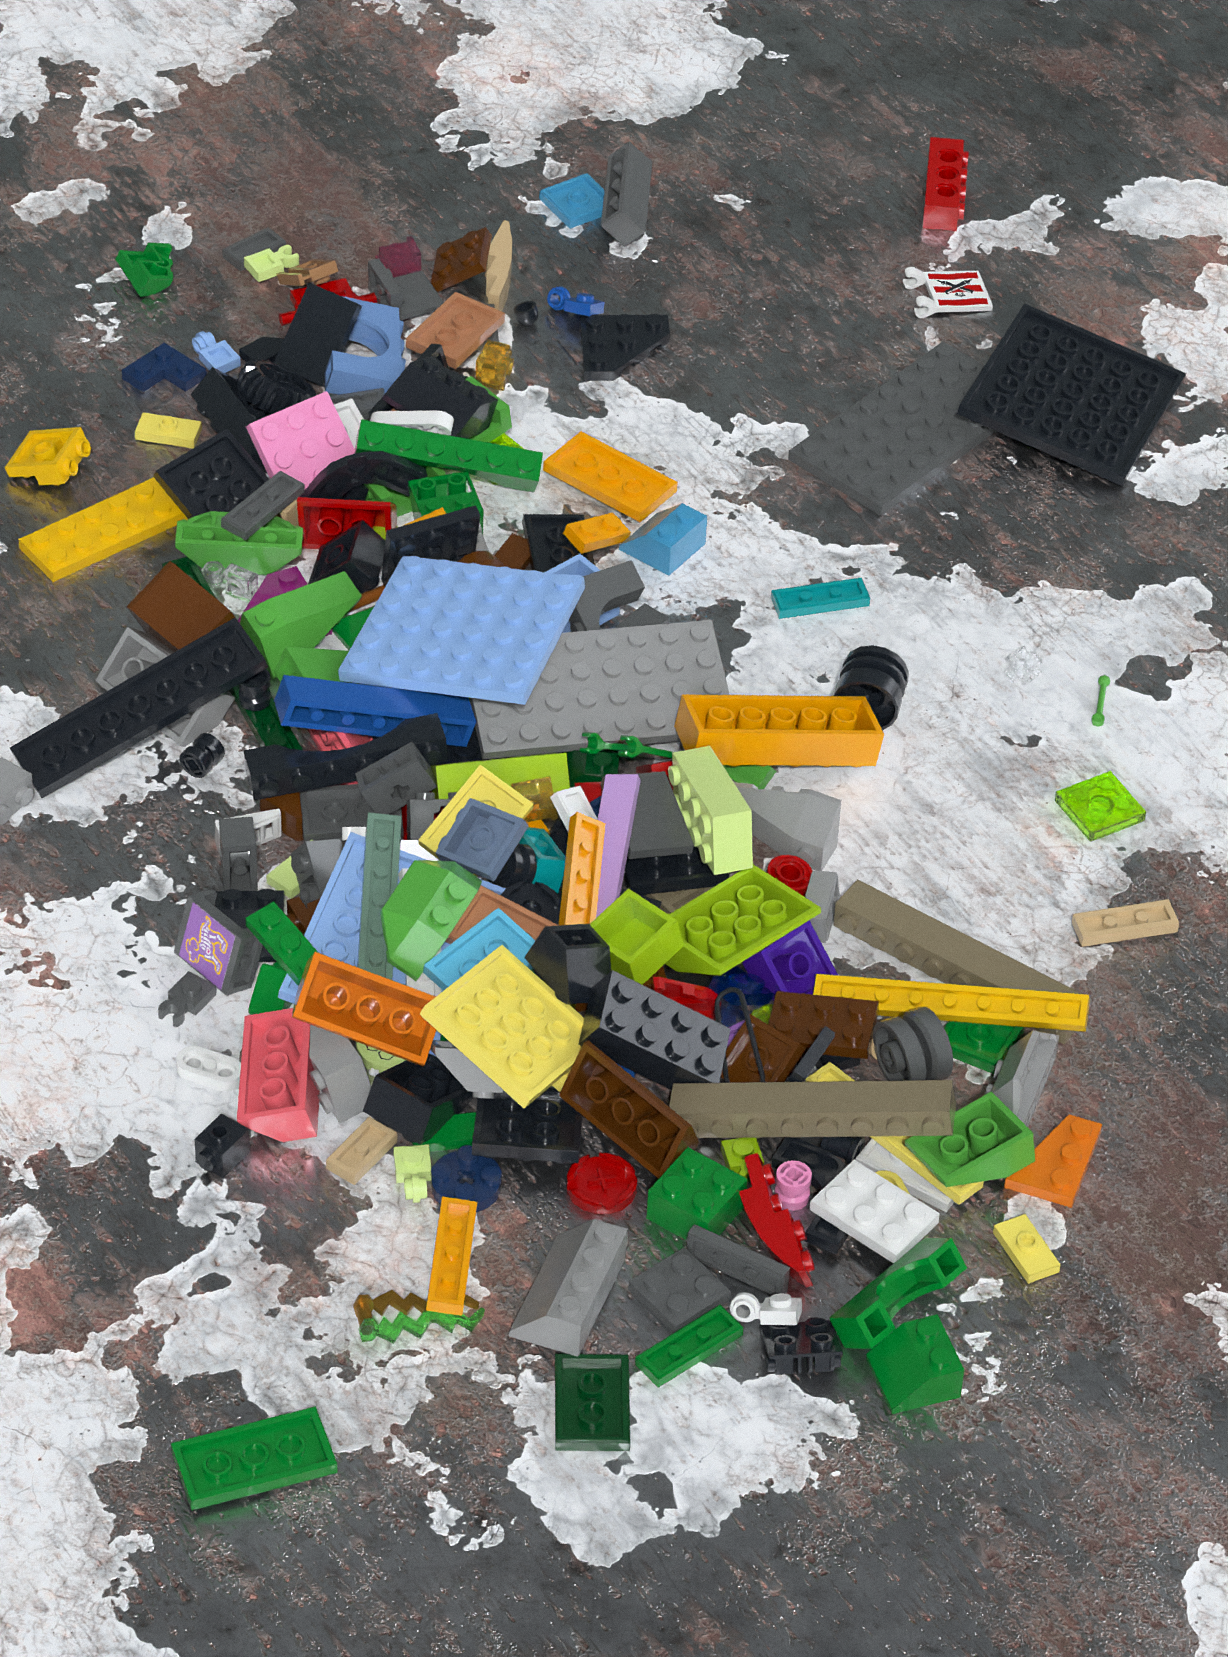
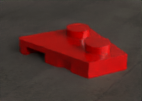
M653 977L652 990L716 1021L715 1001L720 994L719 990L663 977Z

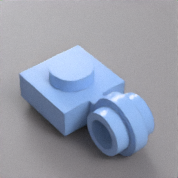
M204 331L196 333L195 337L192 338V345L195 352L199 355V360L209 371L214 367L226 373L241 366L240 356L225 340L216 343L212 333Z

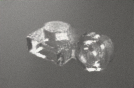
M210 561L201 569V573L209 587H219L224 583L225 594L248 604L258 590V574L231 563L225 569L220 562Z

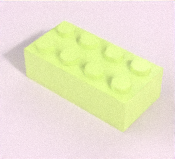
M711 746L673 752V766L668 768L669 779L694 847H697L700 851L702 862L708 864L714 875L753 868L752 810Z

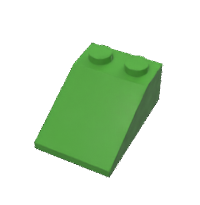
M992 1091L955 1112L953 1136H912L905 1140V1146L945 1187L1007 1178L1035 1162L1033 1132Z

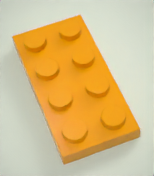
M582 431L543 461V471L638 522L645 519L677 492L678 482Z

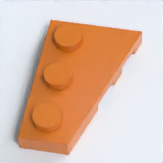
M1069 1114L1034 1149L1035 1162L1005 1178L1004 1188L1072 1208L1099 1140L1102 1124Z

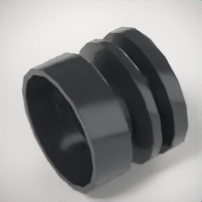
M874 645L860 646L850 651L844 659L840 679L837 682L833 696H865L882 730L892 726L900 711L902 697L905 694L909 677L906 663L897 653L885 647Z

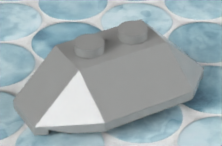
M1035 1030L1031 1031L1010 1047L1004 1061L998 1060L993 1076L996 1082L994 1085L988 1084L985 1095L992 1091L1027 1127L1030 1124L1056 1060L1059 1035Z

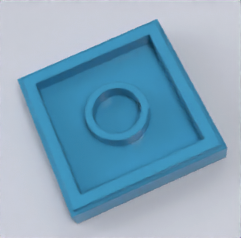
M586 173L540 190L539 199L571 229L602 217L605 190Z

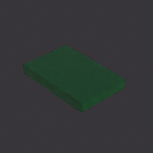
M555 1354V1451H630L629 1355L579 1354L577 1357L570 1354Z

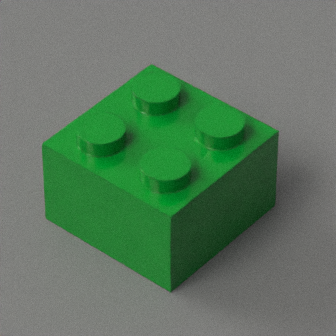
M687 1147L648 1190L646 1219L688 1241V1232L694 1224L720 1236L744 1209L739 1191L747 1189L748 1179Z

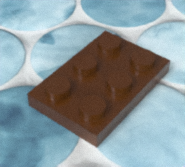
M777 991L768 1025L805 1047L804 1053L809 1050L826 1026L835 1032V1037L822 1055L868 1059L874 1026L876 1025L879 1013V1001Z

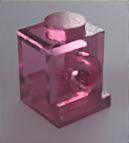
M412 236L406 237V242L379 247V255L375 256V259L379 258L386 269H390L393 278L421 271V252Z

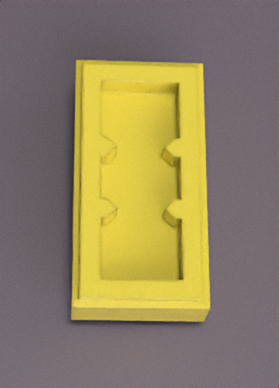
M143 412L135 430V440L193 449L202 430V421Z
M1026 1214L994 1225L993 1234L1028 1284L1059 1273L1061 1264Z

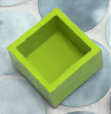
M627 889L590 923L592 928L610 946L611 971L613 970L642 985L684 946L678 921L630 889Z

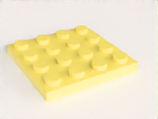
M503 945L499 946L426 1004L419 1014L524 1109L572 1069L582 1047L578 1044L584 1017L569 1004H565L557 999L555 991Z

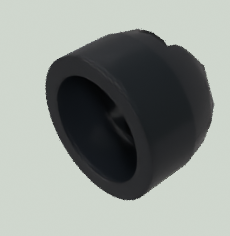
M534 301L521 302L513 309L515 317L521 325L531 326L538 319V309Z

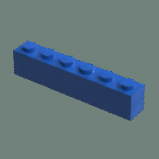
M283 675L274 699L282 726L381 737L396 728L405 719L438 713L446 737V744L467 747L476 724L468 697Z

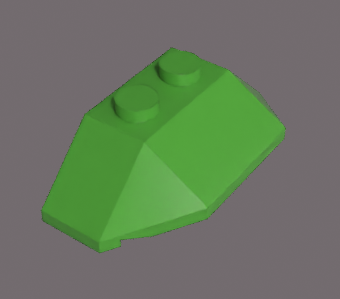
M210 511L188 520L177 521L175 547L206 572L267 575L277 571L302 553L303 528L298 525L294 526L278 516L273 517L247 540L221 527V518L229 512Z
M414 860L380 911L388 963L414 981H417L423 973L424 964L430 961L444 944L478 892L482 880L455 861Z

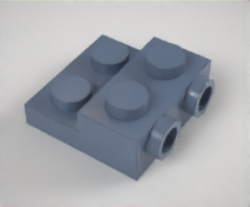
M470 798L464 808L458 812L454 824L447 835L439 842L435 853L441 861H455L470 873L494 882L529 826L522 818Z

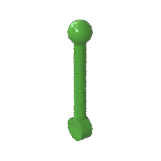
M1102 675L1098 679L1100 691L1097 710L1093 714L1091 721L1097 727L1102 726L1105 721V717L1102 714L1106 687L1111 682L1110 678L1106 675Z

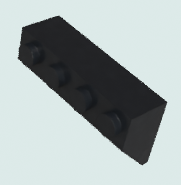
M212 367L190 394L198 404L197 410L212 421L210 426L217 433L228 428L261 470L267 474L246 426L271 414L256 408L253 403L248 402L246 397L240 394L236 387L237 379Z

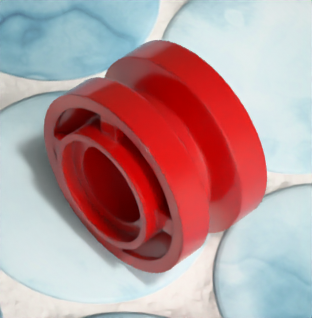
M780 855L773 858L768 864L766 873L805 897L813 872L810 865L803 859L793 855Z

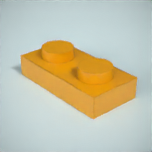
M612 512L567 524L563 534L582 554L622 543L630 536L631 531Z

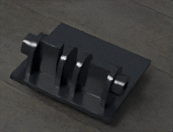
M814 1317L807 1319L805 1322H798L797 1325L759 1324L769 1356L766 1357L767 1372H774L775 1375L793 1374V1358H795L796 1373L801 1374L802 1357H806L807 1373H812L813 1357L815 1372H834V1368H841L843 1350L830 1320Z

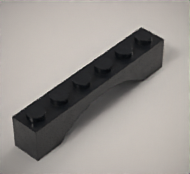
M438 713L405 719L396 728L383 736L365 744L346 749L305 751L275 744L244 750L246 775L253 800L357 781L355 773L410 742L415 744L430 766L448 763L446 737Z

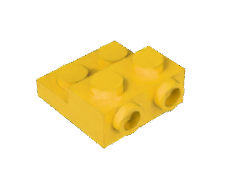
M81 427L29 431L4 468L9 477L23 476L28 478L35 476L39 485L59 486L65 484L70 476L77 474L78 464L82 461L83 457L90 455L91 446Z

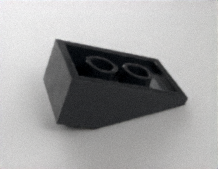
M428 1054L424 1066L406 1060L375 1075L363 1112L381 1124L401 1133L405 1140L422 1144L430 1140L454 1114H459L474 1097H472L473 1092L467 1091L436 1056Z

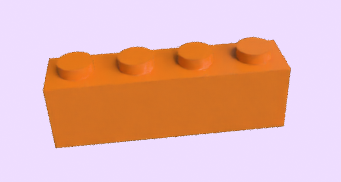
M314 952L305 966L296 993L291 1018L424 1066L436 1029L419 1014L424 1006L436 996Z

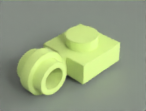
M429 1145L393 1147L396 1183H404L405 1200H413V1203H420V1199H427L426 1181H431Z

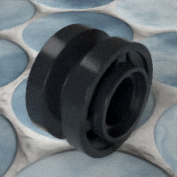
M518 843L495 881L493 882L489 879L488 881L503 888H507L520 881H526V884L532 883L537 871V859L534 850L527 844Z

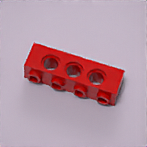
M930 137L922 228L957 231L958 220L964 219L969 152L963 151L964 140Z

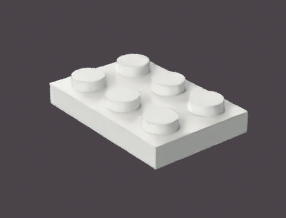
M853 1160L810 1201V1210L893 1264L911 1250L939 1223L940 1213L856 1160Z

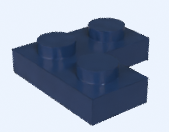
M165 342L122 369V379L142 392L163 379L186 392L199 384L207 374L206 368Z

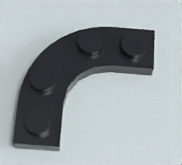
M383 451L355 453L331 462L313 479L299 497L341 499L350 489L362 484L373 483L386 486L410 497L408 481L425 478L428 475L426 468L391 453Z
M785 1137L772 1157L771 1166L778 1169L781 1164L791 1160L805 1163L812 1172L811 1185L818 1192L847 1167L839 1158L827 1150L796 1137ZM816 1215L805 1232L807 1240L804 1241L837 1255L849 1235Z

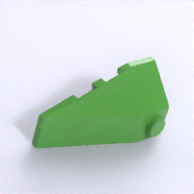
M344 571L275 596L242 613L240 624L265 658L268 665L266 669L270 673L272 680L277 678L274 671L285 647L314 648L316 645H319L325 638V635L359 602L362 595Z

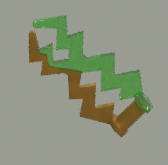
M393 1290L373 1300L368 1294L359 1295L353 1304L356 1317L358 1318V1330L362 1342H370L378 1336L393 1344L403 1329L421 1339L432 1323H437L450 1333H453L456 1324L472 1332L484 1316L485 1309L480 1308L470 1318L463 1314L459 1316L426 1311L427 1301L413 1293L402 1299ZM465 1294L464 1305L478 1309L479 1302ZM389 1305L400 1311L393 1323H390L383 1317L379 1325L372 1318L371 1313L375 1310L383 1316ZM413 1307L422 1313L417 1321L407 1316Z

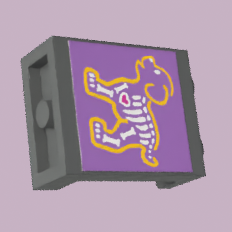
M210 889L188 896L173 952L228 996L252 988L263 945L248 928L242 929L214 906L217 893Z

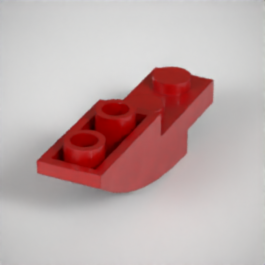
M758 1152L744 1157L752 1187L739 1191V1194L755 1231L773 1259L790 1267L789 1275L806 1288L813 1286L810 1272L815 1270V1266L809 1250L803 1251L801 1241L807 1240L801 1220L794 1221L788 1208H783L779 1194H773L771 1185L776 1184V1179L770 1163L764 1165Z

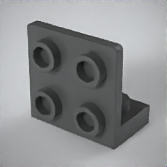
M379 258L368 261L369 291L375 293L378 304L399 308V320L403 321L408 318L430 314L436 310V306H441L444 303L423 271L393 278L390 269H386Z

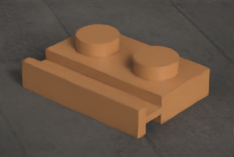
M312 259L289 268V273L279 272L276 274L280 285L303 286L311 282L317 285L329 281V275L338 272L335 260Z

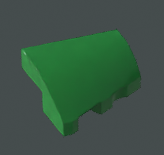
M148 242L144 251L119 250L115 258L140 297L156 294L170 286L173 281V272L171 271L173 260L169 259L172 246L169 243Z

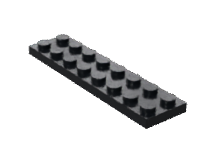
M233 618L11 746L10 750L20 767L32 774V784L40 797L44 798L268 668L267 662L237 619Z

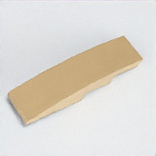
M503 220L490 244L487 267L484 277H486L488 304H494L495 309L502 311L505 306L511 284L512 235L509 221Z

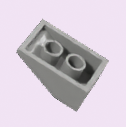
M310 1025L309 1057L314 1070L309 1072L317 1090L322 1092L317 1096L325 1113L332 1112L338 1122L342 1123L363 1112L371 1085L362 1058L348 1038Z

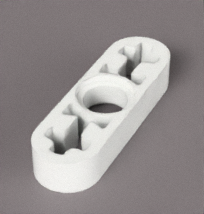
M437 410L377 411L372 413L370 421L451 435L454 418L446 412Z

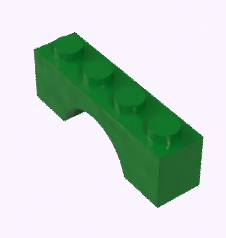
M924 1238L831 1315L829 1319L844 1348L872 1349L896 1329L892 1319L901 1308L926 1293L946 1287L965 1271L967 1266L952 1238Z

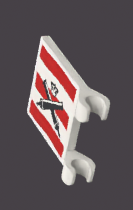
M907 267L905 269V275L910 278L903 279L905 288L914 289L925 284L930 298L926 296H918L916 298L917 305L921 307L914 308V313L918 318H925L936 312L992 311L993 305L978 270L922 272L915 267Z

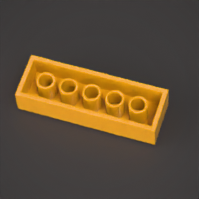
M682 694L674 725L684 750L711 746L722 765L734 767L740 765H760L763 767L766 765H790L793 767L802 765L823 767L876 766L884 738V732L865 696Z

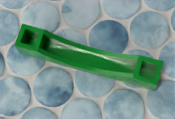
M361 419L354 454L383 451L400 456L418 465L460 472L468 471L471 475L484 478L503 487L528 492H535L539 482L543 452Z

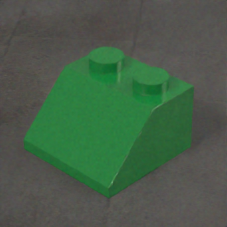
M938 1314L903 1322L866 1354V1360L891 1414L961 1398L964 1368Z

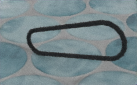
M726 988L720 992L715 1001L716 1022L722 1024L720 1014L721 999L728 993H736L741 1001L760 1075V1082H765V1073L744 994L738 988ZM725 1054L723 1063L724 1083H730Z

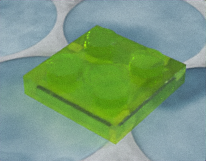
M1111 771L1058 790L1055 794V802L1090 842L1141 823L1146 818V810Z

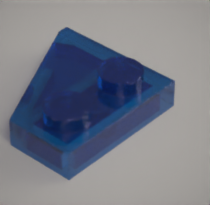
M738 966L733 967L720 976L714 975L709 985V988L718 995L726 988H738L743 992L747 1005H769L775 994L765 987L766 982L762 978L751 973L747 974ZM731 992L723 997L733 1006L741 1005L740 998L736 993Z

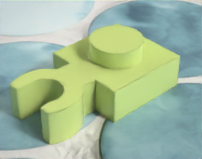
M290 245L280 247L275 253L269 248L244 257V267L258 282L277 276L276 273L284 272V267L291 268L299 265V254L295 253L292 255Z

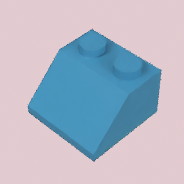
M681 503L656 513L619 545V550L670 576L706 544L707 515Z

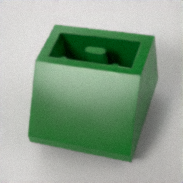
M468 471L408 481L414 520L442 507L446 513L476 505L480 513V524L483 534L484 510Z

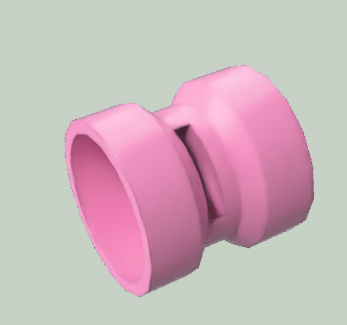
M791 1160L784 1162L778 1167L776 1174L775 1194H779L783 1208H788V1210L792 1211L804 1208L808 1204L810 1197L809 1187L811 1186L812 1172L805 1163Z

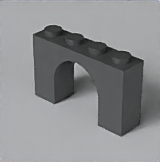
M632 560L583 576L585 589L569 618L571 632L600 630V615L611 609L638 601L645 586Z

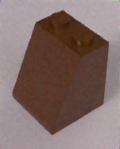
M171 561L126 606L146 633L152 635L173 652L236 618L231 610Z

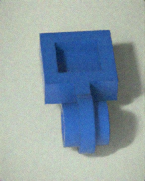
M559 286L552 288L547 296L548 304L554 310H564L565 312L585 316L604 313L605 302L594 300V295L577 293V297L572 298L566 288Z

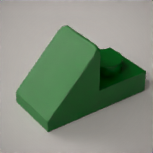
M274 962L272 966L262 964L249 1004L248 1014L253 1015L289 1009L292 1003L278 998L280 987L287 974L278 962Z

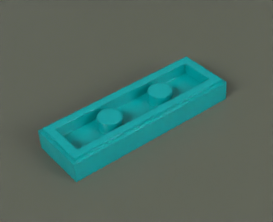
M862 577L771 591V600L779 619L870 606V596Z

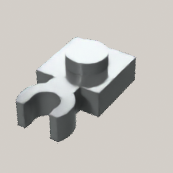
M188 971L168 991V1000L163 1001L159 1005V1019L162 1020L166 1015L174 1014L172 1016L173 1026L178 1027L182 1025L187 1012L197 1015L216 996V985Z

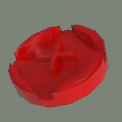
M599 1153V1156L591 1158L590 1154L583 1156L579 1159L578 1163L572 1164L567 1173V1194L571 1201L580 1209L593 1214H612L621 1211L633 1202L637 1193V1177L632 1165L622 1157L610 1153Z

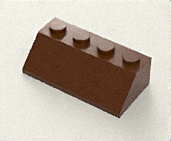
M589 1040L583 1043L559 1096L659 1179L687 1147L696 1150L699 1141L692 1125Z

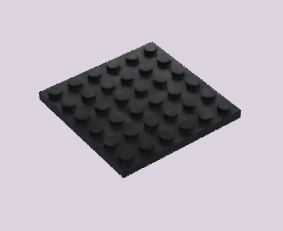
M1024 303L962 400L957 414L1123 486L1183 384L1186 373Z

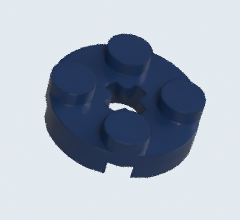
M471 1145L462 1146L458 1151L444 1155L431 1168L432 1195L440 1205L442 1196L476 1201V1212L490 1207L499 1197L502 1184V1171L499 1165L492 1158L472 1155ZM462 1178H470L473 1180L472 1184H469L468 1182H459Z

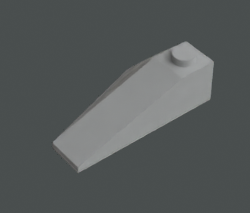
M734 782L752 810V835L779 854L797 856L806 861L813 870L822 871L837 848L842 800L811 789H800L797 793L786 792L780 786H773L771 790L758 789L754 784Z

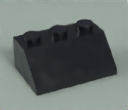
M425 357L410 362L383 396L382 400L400 411L437 410L450 414L454 418L450 436L466 439L481 434L489 428L498 399L488 394L485 388L475 386L465 380L461 373L449 370L441 365V361L433 357Z

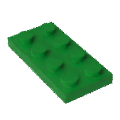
M316 1406L171 1443V1453L191 1511L337 1473V1461Z

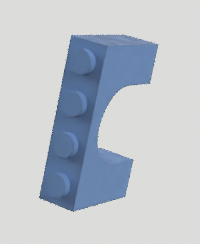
M344 297L362 305L348 340L367 346L377 356L363 357L332 350L324 373L325 392L340 395L384 388L386 393L404 371L406 360L401 357L404 350V340L400 338L403 331V321L399 320V308Z

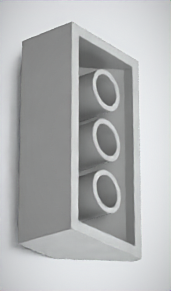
M127 626L95 681L106 690H110L174 652L149 633ZM226 691L160 731L180 746L185 747L192 743L200 734L207 733L218 726L235 697Z
M593 1219L557 1235L509 1331V1337L578 1357L625 1261L628 1229Z

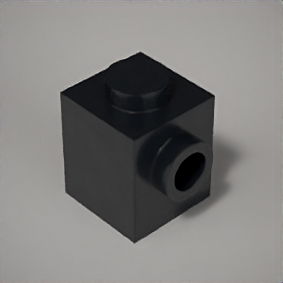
M222 1113L194 1139L195 1162L204 1170L211 1171L222 1178L231 1172L250 1153L249 1129Z

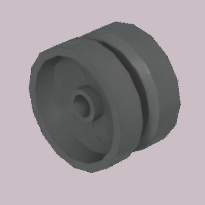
M917 1007L906 1011L901 1018L893 1016L877 1022L874 1026V1050L878 1064L887 1081L944 1080L952 1074L953 1054L948 1035L941 1021L928 1007Z

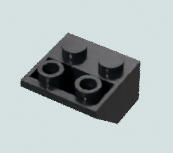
M590 924L545 926L524 957L533 967L534 973L545 980L555 991L556 998L565 1004L588 1003L591 988L611 972L610 946Z

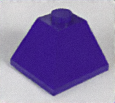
M810 920L742 962L754 986L773 1001L777 991L813 994L816 974L838 975Z

